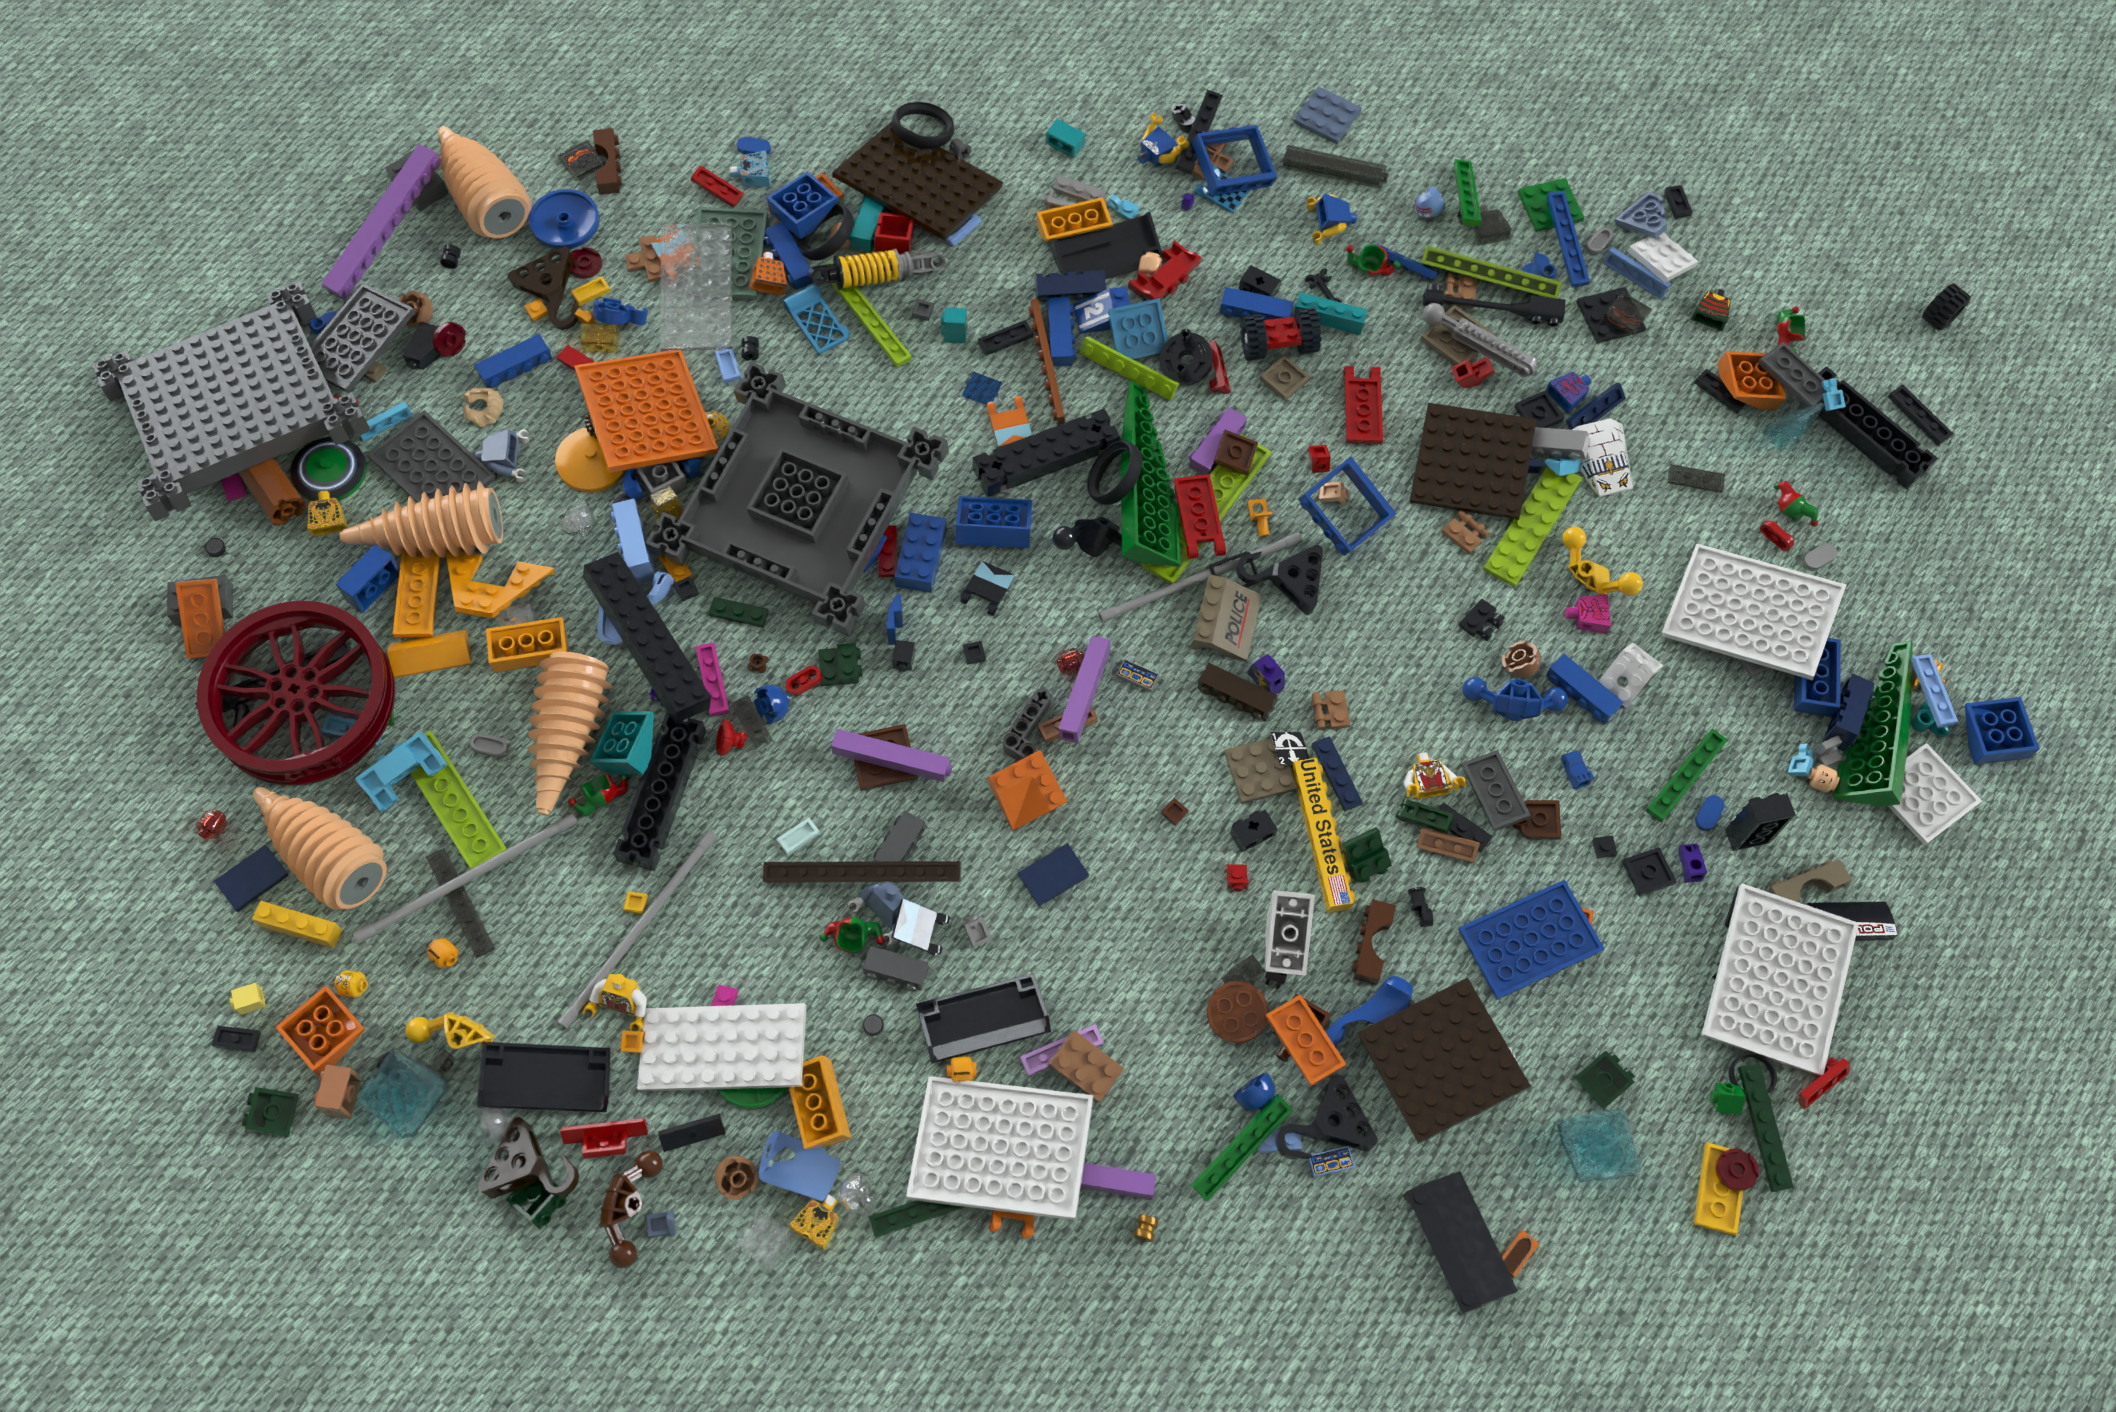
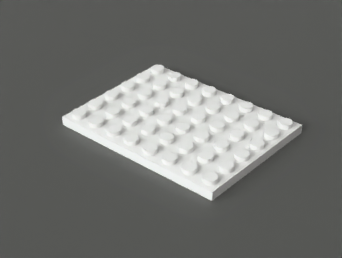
M1696 544L1661 636L1813 680L1846 584Z
M1745 884L1739 885L1701 1036L1747 1052L1766 1056L1770 1060L1819 1077L1823 1075L1859 923Z
M929 1076L906 1198L908 1200L1076 1220L1094 1099L1093 1095L976 1081L953 1082L951 1078Z

